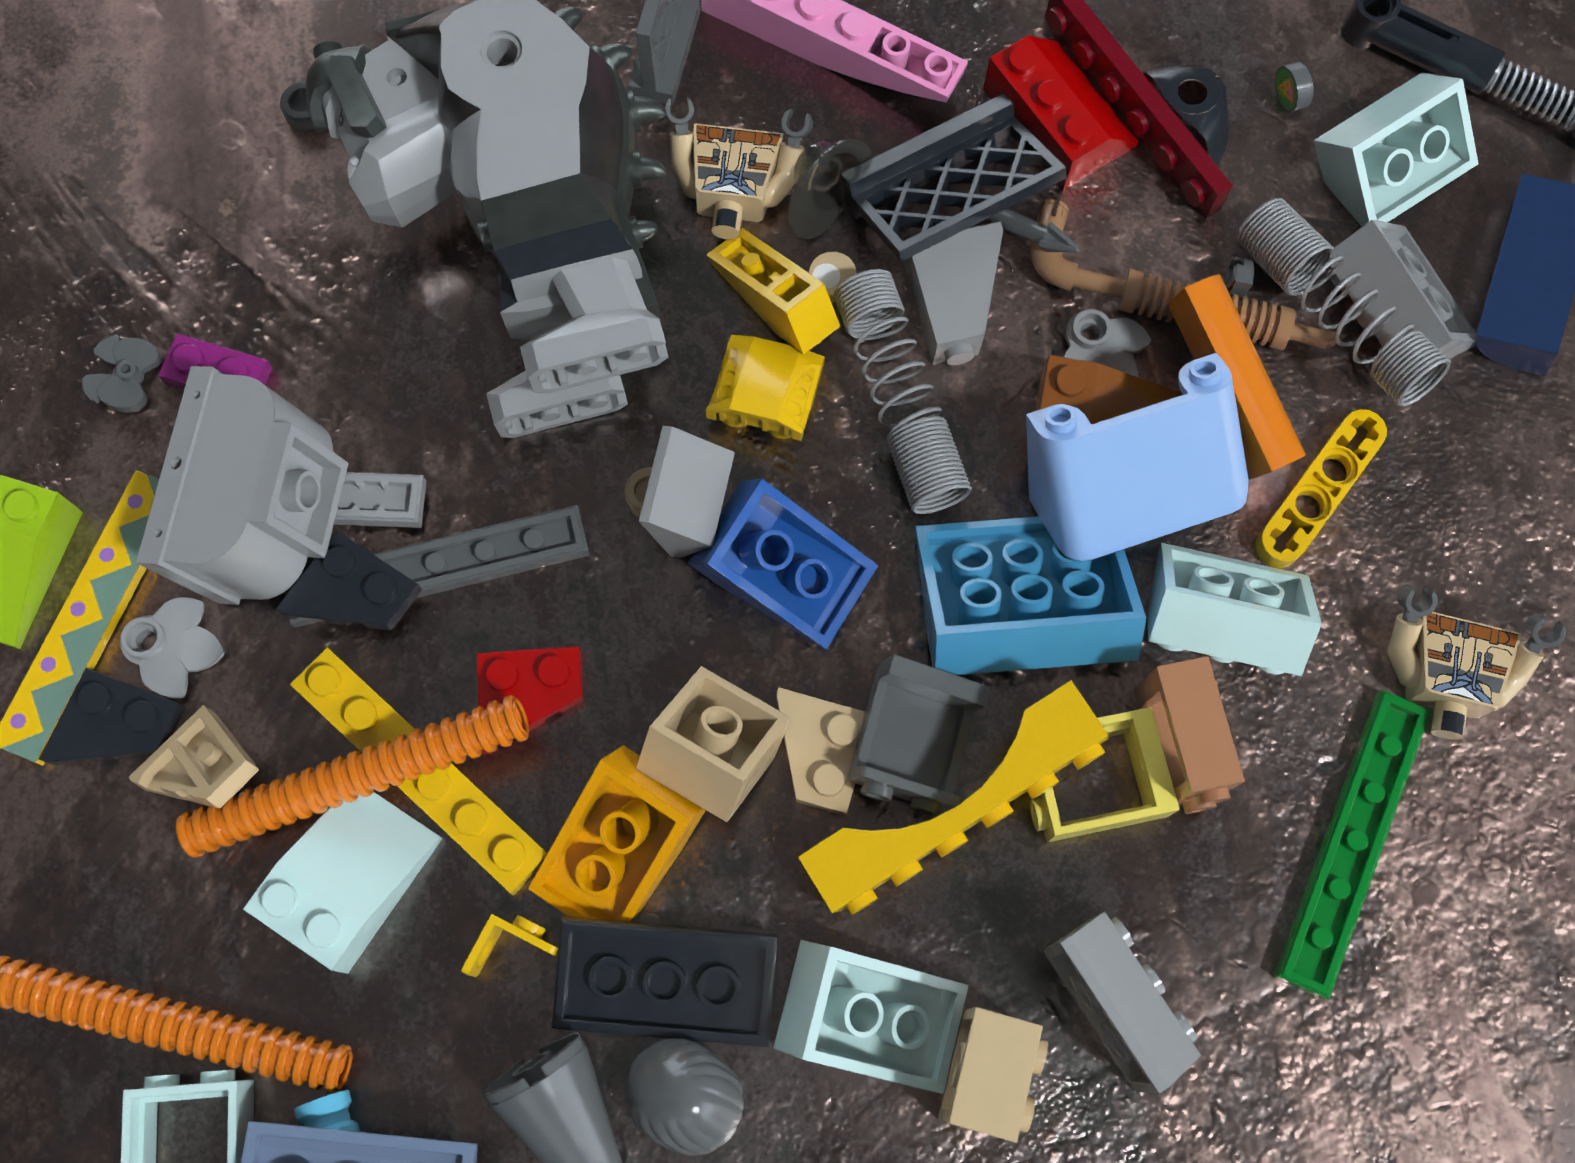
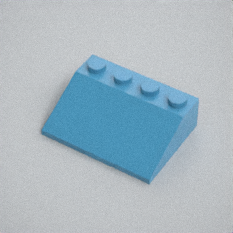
M1040 517L915 526L927 640L933 668L954 675L1139 661L1146 615L1124 549L1092 560H1073L1064 556L1058 549Z

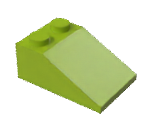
M0 475V643L21 649L83 512L58 492Z

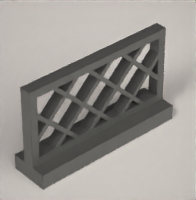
M701 0L645 1L636 30L638 52L628 82V91L632 90L633 96L651 98L664 104L671 98L672 105L674 104L700 15Z

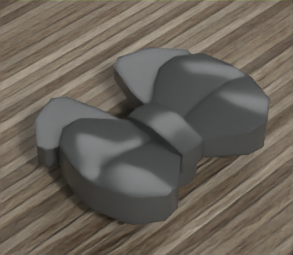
M115 334L102 339L93 349L94 354L115 366L113 374H90L82 378L83 391L94 404H98L101 401L107 407L124 413L140 411L147 405L148 399L141 385L144 380V373L160 366L163 361L161 352L156 346L140 338L122 339L119 335Z

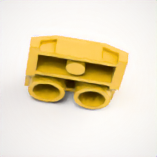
M731 335L716 387L709 406L706 408V418L716 420L717 415H719L720 421L731 427L751 425L762 428V431H768L777 438L786 439L792 437V439L802 441L825 356L811 351L803 355L791 345L758 337Z

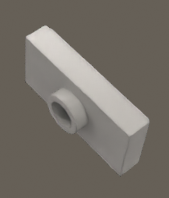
M346 472L334 525L422 528L426 479L423 475Z

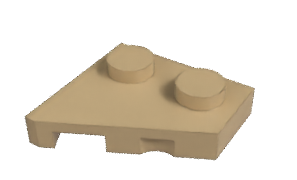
M778 687L776 700L779 711L791 717L784 734V742L796 802L846 816L855 783L847 781L865 711Z

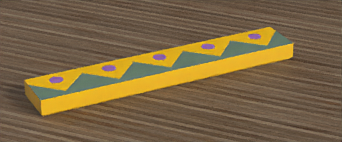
M137 470L133 474L0 722V749L39 765H44L45 762L39 759L85 668L94 670L147 569L137 564L136 560L159 482L158 478Z

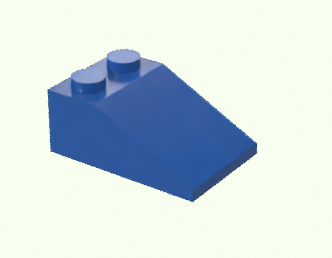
M764 479L740 482L720 513L713 547L694 553L688 562L690 566L730 594L822 649L828 648L878 567L875 562Z

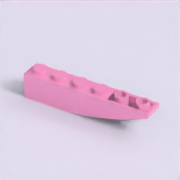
M701 0V11L814 64L864 82L906 94L947 102L968 65V61L842 0Z

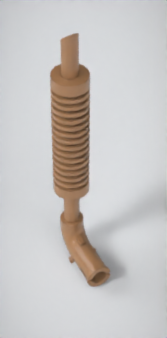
M1055 199L1042 201L1039 205L1037 222L1046 226L1052 222L1061 231H1064L1066 218L1069 215L1067 204L1059 200L1056 214L1053 217L1051 213ZM1027 239L1026 244L1031 246V261L1034 268L1047 283L1069 291L1072 290V287H1077L1119 298L1117 310L1133 313L1134 309H1136V315L1142 316L1143 312H1146L1145 317L1151 318L1155 314L1156 320H1161L1162 316H1164L1165 322L1170 323L1173 319V324H1177L1168 303L1184 287L1191 285V283L1185 282L1181 286L1182 281L1175 280L1174 284H1172L1171 278H1166L1163 282V276L1157 275L1153 279V274L1147 273L1146 277H1143V271L1131 268L1128 269L1125 279L1078 268V263L1064 259L1062 257L1063 252H1046V248L1039 247L1038 243ZM1231 295V299L1254 344L1256 341L1258 345L1262 346L1267 343V347L1282 351L1289 340L1325 349L1336 344V331L1296 322V309L1282 305H1279L1277 308V304L1270 303L1267 307V302L1260 301L1258 304L1257 299L1251 298L1248 302V297L1241 296L1239 299V295ZM1340 332V340H1343L1347 334Z

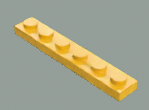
M328 647L290 684L361 752L369 745H374L378 748L380 741L385 739L393 743L395 736L399 734H405L409 737V733L414 729ZM452 763L449 768L444 770L436 767L434 773L430 775H424L420 772L419 778L413 781L405 778L404 783L398 786L513 896L535 874L548 854Z

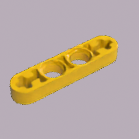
M1363 409L1353 411L1333 432L1258 534L1255 541V551L1258 558L1264 564L1273 568L1282 569L1288 567L1311 544L1384 443L1387 436V427L1384 420L1377 413ZM1361 426L1368 431L1365 436L1366 439L1354 451L1346 448L1355 436L1356 430ZM1335 459L1341 462L1346 469V479L1343 481L1329 479L1323 472V461ZM1302 495L1314 498L1320 507L1319 516L1316 518L1302 516L1296 508V498ZM1290 525L1297 529V531L1286 543V549L1279 553L1273 548L1276 542L1275 539Z

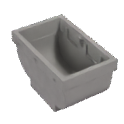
M191 366L136 563L218 604L239 605L240 599L263 600L276 597L295 583L302 573L308 557L325 558L349 463L333 452L331 437L323 426L259 380L243 375L222 374L214 367Z

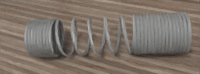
M1283 198L1271 199L1254 210L1242 224L1237 234V244L1289 296L1302 295L1301 307L1305 312L1320 311L1318 323L1322 329L1337 328L1335 335L1336 344L1339 346L1355 345L1353 361L1357 364L1373 362L1370 377L1373 381L1377 382L1380 388L1384 389L1387 395L1391 396L1398 403L1397 405L1407 406L1418 401L1430 392L1446 375L1450 368L1451 360L1440 349L1436 348L1437 346L1429 341L1421 331H1413V324H1408L1395 333L1379 351L1378 355L1366 360H1360L1357 357L1362 341L1381 330L1396 313L1395 306L1381 312L1366 327L1358 339L1348 343L1340 340L1339 335L1342 327L1372 305L1379 293L1377 289L1368 291L1360 297L1347 311L1341 322L1331 326L1323 323L1322 317L1325 309L1340 301L1354 289L1361 278V273L1355 272L1341 281L1322 306L1315 309H1309L1306 306L1305 299L1307 293L1329 280L1341 267L1344 257L1342 255L1333 257L1334 247ZM1339 260L1334 269H1332L1323 279H1321L1319 282L1313 285L1317 278L1331 264ZM1356 277L1353 283L1343 293H1341L1334 300H1332L1336 293L1347 282ZM1373 295L1360 310L1351 315L1365 299ZM1391 312L1386 317V319H1384L1377 327L1371 330L1378 321H1380L1385 315ZM1404 332H1406L1402 337H1400L1398 340H1396L1399 336H1401Z
M870 269L854 274L841 282L835 289L833 298L837 303L836 306L840 312L846 332L849 336L858 339L854 345V354L859 359L866 361L862 368V376L865 380L875 383L870 391V399L874 403L884 405L878 414V421L882 425L892 428L887 436L886 443L890 453H892L891 457H893L897 467L896 470L900 476L899 479L905 489L904 492L908 502H910L911 511L917 514H926L943 510L965 499L972 489L968 481L969 478L966 477L964 465L961 463L960 455H958L954 438L951 436L952 434L946 423L947 420L939 416L943 409L940 407H929L909 415L898 424H890L883 420V413L889 406L907 404L924 398L932 392L934 386L931 384L917 385L902 391L889 401H880L874 396L878 385L911 378L924 369L925 363L913 361L903 364L884 374L880 379L870 378L866 374V368L869 363L891 360L907 354L915 348L917 341L914 339L895 341L884 346L871 357L862 356L858 352V345L862 340H873L893 335L906 327L909 319L903 317L905 308L901 303L902 300L893 282L892 274L882 269ZM898 321H904L903 324L891 331L877 334L892 327ZM913 343L907 349L898 353L877 357L898 345ZM920 366L915 371L906 375L887 379L903 369ZM929 388L924 393H921L915 397L897 401L898 399L909 393H912L920 389ZM933 411H937L936 413H934V414L931 415V416L923 417V418H919V419L910 421V420H912V419H914V418H916V417H918V416H920V415H923V414H926V413H929V412H933Z

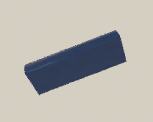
M1522 174L1477 330L1476 346L1484 356L1497 364L1523 372L1546 376L1558 355L1575 291V184Z

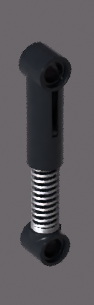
M1401 0L1352 1L1340 26L1342 37L1351 46L1359 49L1378 47L1435 75L1463 79L1464 88L1477 95H1480L1486 89L1487 93H1490L1491 90L1496 91L1494 97L1501 93L1503 94L1502 101L1509 97L1511 98L1509 104H1512L1514 100L1518 102L1517 108L1524 104L1526 105L1524 111H1527L1529 108L1533 109L1532 115L1539 111L1541 112L1539 118L1547 115V122H1550L1552 118L1556 120L1555 126L1562 122V129L1570 132V143L1575 149V96L1573 90L1566 92V86L1558 89V82L1550 86L1551 80L1547 79L1543 82V75L1535 79V72L1528 74L1527 68L1520 71V64L1515 65L1513 68L1512 61L1504 64V51L1402 4Z

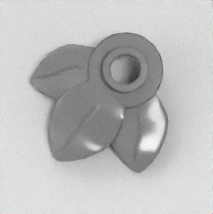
M1087 309L1074 314L1067 323L1065 339L1069 348L1064 357L1100 363L1138 377L1133 354L1145 349L1152 340L1145 329L1131 319H1109L1107 315L1099 310ZM1090 330L1094 332L1096 339L1088 340L1081 335V331Z
M185 597L171 599L165 602L153 616L138 617L124 627L120 639L122 653L129 661L139 666L142 682L151 691L164 697L183 698L188 687V672H199L208 669L224 656L225 650L218 638L208 630L198 626L204 613V602ZM149 635H156L155 644L150 649L143 650L142 643L144 639Z

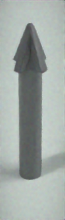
M1005 209L985 219V221L990 223L1001 222L1002 228L1038 243L1039 247L1046 248V252H1079L1080 250L1077 244L1052 222L1046 226L1009 209Z

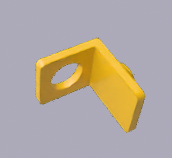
M491 914L461 972L472 977L479 975L503 929L558 957V948L541 940L546 931L543 927L519 915L516 916L513 924Z

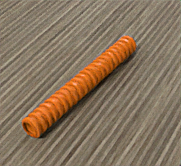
M508 695L504 697L501 704L496 700L489 702L487 709L481 706L474 707L471 715L467 712H461L457 714L456 720L450 717L442 719L440 726L436 723H430L426 725L425 731L418 728L411 730L409 737L405 734H399L395 736L393 743L385 739L380 741L378 748L374 745H369L363 749L362 753L359 751L350 752L347 755V759L343 756H338L332 760L331 764L329 762L319 763L316 766V770L308 767L303 769L300 775L298 773H291L286 776L285 780L277 778L272 780L270 785H258L254 791L246 789L239 794V797L233 795L220 809L211 806H199L193 810V813L191 811L182 812L176 821L178 842L189 856L198 858L203 856L206 851L215 852L221 846H232L236 840L246 841L251 835H263L267 829L277 830L281 827L282 823L285 825L293 824L296 822L297 817L299 819H307L311 817L313 812L316 814L326 812L328 806L330 808L341 807L343 800L347 803H352L358 799L359 795L362 797L371 796L374 789L378 792L386 791L389 788V783L393 786H399L404 783L405 778L410 781L418 779L420 772L424 775H430L434 773L436 767L442 770L450 767L451 761L455 764L464 763L467 755L475 759L481 756L482 750H485L487 753L495 752L498 744L502 747H508L512 745L515 738L519 742L525 741L529 733L526 713L520 701L513 695Z
M0 956V1008L6 1010L14 1008L18 1013L30 1012L33 1017L37 1018L46 1015L49 1021L58 1022L62 1020L67 1026L78 1024L81 1029L87 1031L95 1028V1031L102 1035L111 1032V1035L117 1039L127 1036L128 1040L132 1043H139L144 1040V1044L152 1048L160 1044V1048L167 1052L173 1051L176 1048L177 1053L182 1056L190 1055L193 1052V1057L201 1061L209 1056L210 1062L219 1065L226 1061V1065L232 1069L242 1065L243 1070L247 1073H253L259 1069V1074L262 1077L268 1078L274 1073L278 1081L285 1082L292 1078V1083L297 1086H302L305 1082H308L309 1088L316 1091L324 1086L328 1094L337 1093L344 1086L350 1072L353 1053L351 1052V1046L343 1043L337 1048L334 1041L329 1039L324 1040L321 1044L318 1037L314 1035H309L306 1039H303V1035L298 1031H292L287 1035L285 1028L279 1026L271 1031L270 1026L264 1022L254 1026V1022L248 1018L238 1022V1018L233 1014H227L222 1018V1014L217 1010H210L206 1014L202 1006L196 1005L190 1009L189 1005L183 1001H179L174 1005L171 998L163 997L157 1000V996L152 993H146L141 996V992L137 989H129L125 992V988L121 985L116 984L109 988V984L106 981L99 980L93 983L90 977L82 976L77 979V976L71 972L61 974L56 968L45 970V967L40 964L29 965L25 960L14 961L9 956Z

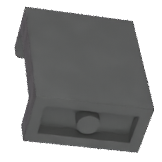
M895 654L879 662L847 781L861 785L860 793L870 798L891 801L892 796L911 801L910 810L927 816L937 817L941 814V811H949L960 804L961 797L954 795L974 711L986 707L990 687Z

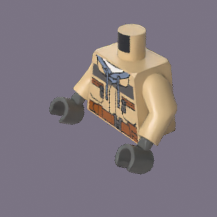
M687 97L689 113L682 119L673 117L671 113L672 101L669 98L665 108L667 117L674 123V131L670 132L671 167L685 196L696 200L697 213L702 216L713 217L712 233L722 239H736L740 234L742 220L762 221L767 208L777 206L796 185L804 147L800 145L801 138L811 132L813 120L807 113L803 129L794 132L790 127L793 109H788L784 113L781 122L783 130L788 134L786 142H783V133L694 123L692 132L688 131V122L694 116L695 109L690 98Z
M1408 584L1403 585L1397 591V601L1405 609L1403 613L1398 614L1396 617L1387 654L1400 683L1405 686L1406 699L1417 705L1434 709L1430 733L1440 738L1463 739L1467 717L1480 718L1498 708L1505 707L1526 685L1544 658L1542 648L1556 647L1563 642L1566 636V628L1560 621L1555 623L1548 635L1538 636L1539 628L1546 619L1543 614L1538 613L1530 616L1526 622V632L1530 638L1527 642L1521 641L1522 633L1433 612L1438 604V597L1427 586L1422 591L1421 600L1416 604H1411L1414 597V588Z

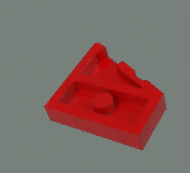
M580 647L477 653L478 706L487 709L489 702L496 700L501 704L505 696L513 695L523 706L529 723V731L545 723L549 716L557 712L563 713L584 701L582 651ZM482 750V754H491L487 753L485 750Z

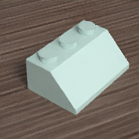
M1420 73L1314 140L1323 182L1361 227L1371 220L1389 222L1478 165L1465 88L1461 78Z
M1161 542L1147 612L1149 642L1157 643L1160 647L1170 651L1188 650L1206 654L1213 660L1222 663L1237 661L1254 665L1271 674H1283L1285 672L1302 676L1322 625L1309 575Z

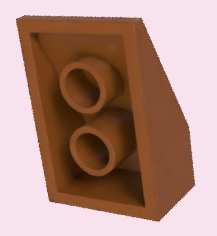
M1049 355L1041 371L1035 411L1057 404H1065L1082 411L1092 425L1183 394L1100 363Z

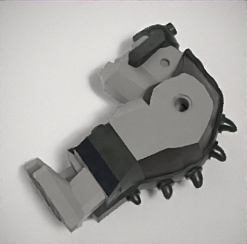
M472 0L385 22L388 41L375 49L370 48L366 44L342 48V45L335 41L321 42L313 48L315 60L309 66L306 76L307 105L314 128L317 133L330 132L333 139L341 140L349 157L347 168L349 184L371 221L403 228L457 192L473 232L482 242L485 252L491 251L496 255L499 263L495 264V269L501 287L500 314L510 338L519 339L523 344L520 346L526 369L524 372L486 393L494 426L500 437L516 438L618 411L628 405L620 375L656 366L669 358L660 323L661 317L658 302L639 248H643L642 242L650 239L657 233V225L652 221L636 220L635 216L629 217L634 188H642L643 181L659 180L667 175L666 169L658 160L642 157L641 150H636L635 133L641 132L640 125L664 118L667 115L666 108L654 99L633 96L632 90L626 91L617 70L632 56V49L619 43L608 44L601 48L596 45L590 46L574 31L583 18V10L581 8L564 7L553 13L537 0Z

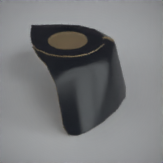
M1193 65L1170 66L1143 71L1142 73L1147 72L1155 80L1159 90L1171 107L1199 131L1206 141L1209 157L1218 166L1224 155L1229 133L1226 87L1221 78L1210 69ZM1187 80H1195L1202 83L1207 90L1206 100L1198 105H1190L1183 102L1178 95L1179 85Z

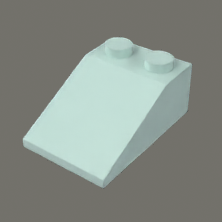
M375 792L369 797L359 795L358 799L352 803H347L343 800L341 807L329 808L276 863L243 910L328 969L348 974L443 838Z
M801 940L773 1048L802 1060L944 1094L969 985L834 947Z

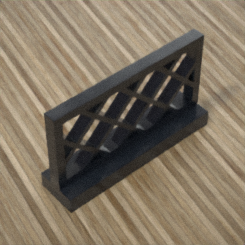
M1001 94L841 173L847 210L855 219L863 217L902 262L1066 179V167L1014 117L1013 102L1004 94ZM1014 140L1019 143L1018 150L1000 148ZM974 160L980 161L977 170L960 169V167ZM989 162L1013 164L1010 173L986 171ZM1022 164L1042 166L1045 169L1036 175L1019 174ZM932 181H939L936 190L918 189ZM949 182L972 184L969 193L946 191ZM981 185L1005 187L1004 191L994 196L979 194ZM892 201H898L895 211L877 210ZM908 202L931 204L928 214L908 213L905 210ZM941 205L964 207L963 212L953 217L937 215ZM899 226L922 228L921 233L905 241H902L897 235Z

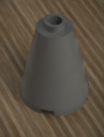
M578 1032L564 1035L538 1049L539 1055L525 1064L523 1060H520L484 1089L483 1096L487 1101V1105L542 1163H622L586 1042L582 1040Z

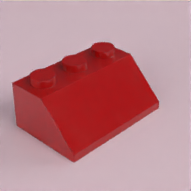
M1027 35L989 58L983 91L990 99L1001 94L1008 97L1014 105V117L1066 167V179L1057 183L1062 191L1137 147L1139 141L1058 41Z

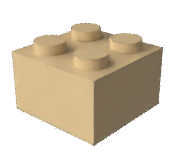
M701 666L650 725L636 769L728 822L774 760L791 717Z
M978 1007L963 1010L938 1119L949 1124L1017 1143L1020 1131L1028 1133L1034 1115L1035 1098L1029 1097L1028 1091L1032 1073L1037 1075L1042 1073L1047 1056L1048 1041L1040 1039L1043 1026Z

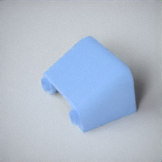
M1217 353L1193 360L1180 369L1178 386L1183 395L1092 425L1082 411L1065 404L1053 405L1026 414L1029 500L1064 556L1073 560H1092L1233 513L1244 506L1247 500L1249 479L1232 374Z

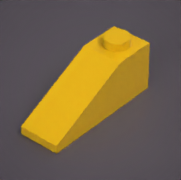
M744 228L740 229L739 237L725 240L706 254L714 268L773 332L803 355L840 327L825 284Z

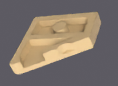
M202 705L129 776V779L145 791L220 809L236 792L243 788L259 771V768L218 715Z

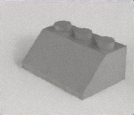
M1371 220L1334 248L1333 257L1340 255L1344 257L1341 267L1330 278L1335 286L1349 275L1359 272L1361 273L1360 281L1348 293L1354 303L1368 291L1373 289L1379 291L1372 305L1356 317V320L1364 329L1385 309L1396 307V313L1381 330L1375 333V336L1382 345L1378 351L1383 348L1395 333L1408 324H1413V331H1421L1448 359L1476 346L1477 333L1405 226ZM1339 260L1330 265L1331 269L1328 270V273L1334 269ZM1356 277L1347 282L1339 291L1343 293ZM1373 295L1365 299L1354 310L1353 314L1360 310L1370 300V298ZM1389 312V313H1388L1387 315H1385L1380 321H1378V322L1373 326V328H1372L1371 330H1373V329H1374L1375 327H1377L1384 319H1386V317H1387L1391 312ZM1404 332V333H1403L1401 336H1399L1396 340H1398L1400 337H1402L1406 332Z
M1104 911L1093 916L1042 951L1135 1092L1160 1094L1168 1089L1201 1056L1193 1044L1197 1040V1035L1188 1020L1179 1011L1173 1014L1162 998L1161 994L1165 992V988L1155 971L1148 964L1141 966L1129 947L1134 943L1128 930L1118 918L1114 917L1110 920Z

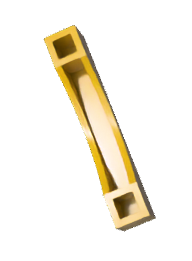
M1070 680L1025 710L1017 736L1003 762L980 789L957 807L929 821L900 829L869 831L842 828L798 858L831 912L835 913L847 908L852 916L878 899L873 890L891 879L897 887L921 872L923 868L918 861L937 850L942 858L966 843L968 839L963 832L980 821L983 822L987 829L1010 815L1014 810L1009 802L1023 793L1028 792L1030 797L1034 799L1059 783V780L1054 773L1073 762L1079 770L1103 755L1105 751L1100 744L1106 741L1109 735L1072 680Z

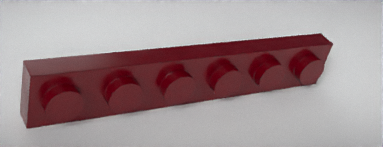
M1049 0L1045 17L1051 31L1055 35L1062 37L1072 50L1078 65L1083 69H1087L1097 81L1104 98L1117 106L1126 118L1131 132L1144 140L1153 152L1158 166L1162 170L1169 172L1181 187L1186 201L1190 205L1197 207L1205 218L1221 210L1233 185L1084 0Z

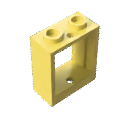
M1152 707L1097 718L1109 737L1124 734L1143 806L1061 823L1052 787L1035 799L1030 800V812L1034 827L1037 831H1044L1046 843L1167 818L1180 810Z

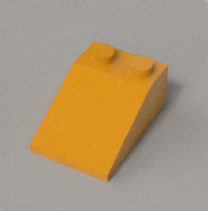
M625 745L599 761L528 888L570 917L632 922V920L637 918L668 872L706 811L637 770L636 766L640 755Z

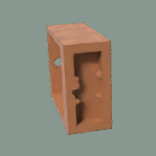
M1209 656L1157 666L1134 689L1139 709L1152 707L1178 805L1183 806L1185 814L1212 809L1216 807V803L1231 799L1229 791L1244 783L1245 779Z

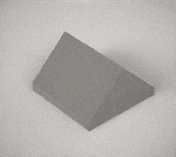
M662 426L639 522L671 557L682 558L713 547L735 452L675 427Z

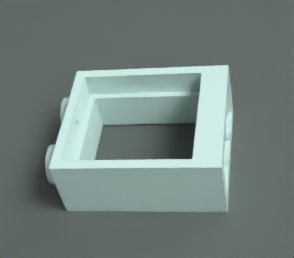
M235 1070L200 1072V1084L180 1085V1074L144 1077L143 1089L123 1090L121 1163H156L158 1102L228 1096L227 1163H241L248 1121H254V1080L235 1081Z

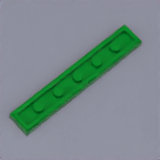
M1385 690L1376 693L1273 978L1321 1000L1330 999L1431 710Z

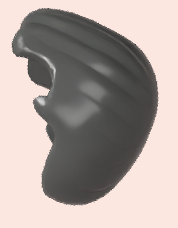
M664 1039L641 1051L630 1066L627 1076V1094L630 1100L632 1120L644 1135L657 1144L686 1156L706 1155L715 1151L719 1146L726 1144L735 1134L744 1109L743 1087L736 1073L706 1047L689 1039Z

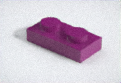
M177 333L158 377L165 384L185 389L191 366L214 367L222 374L249 376L266 385L273 367L266 359Z

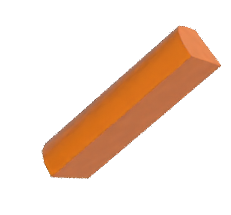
M1220 274L1184 287L1168 303V306L1194 360L1217 353L1232 374L1247 472L1250 478L1253 479L1271 473L1306 456Z

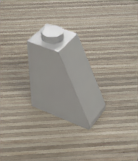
M1001 222L965 229L904 260V266L932 365L947 362L948 365H960L979 355L987 325L1003 234Z

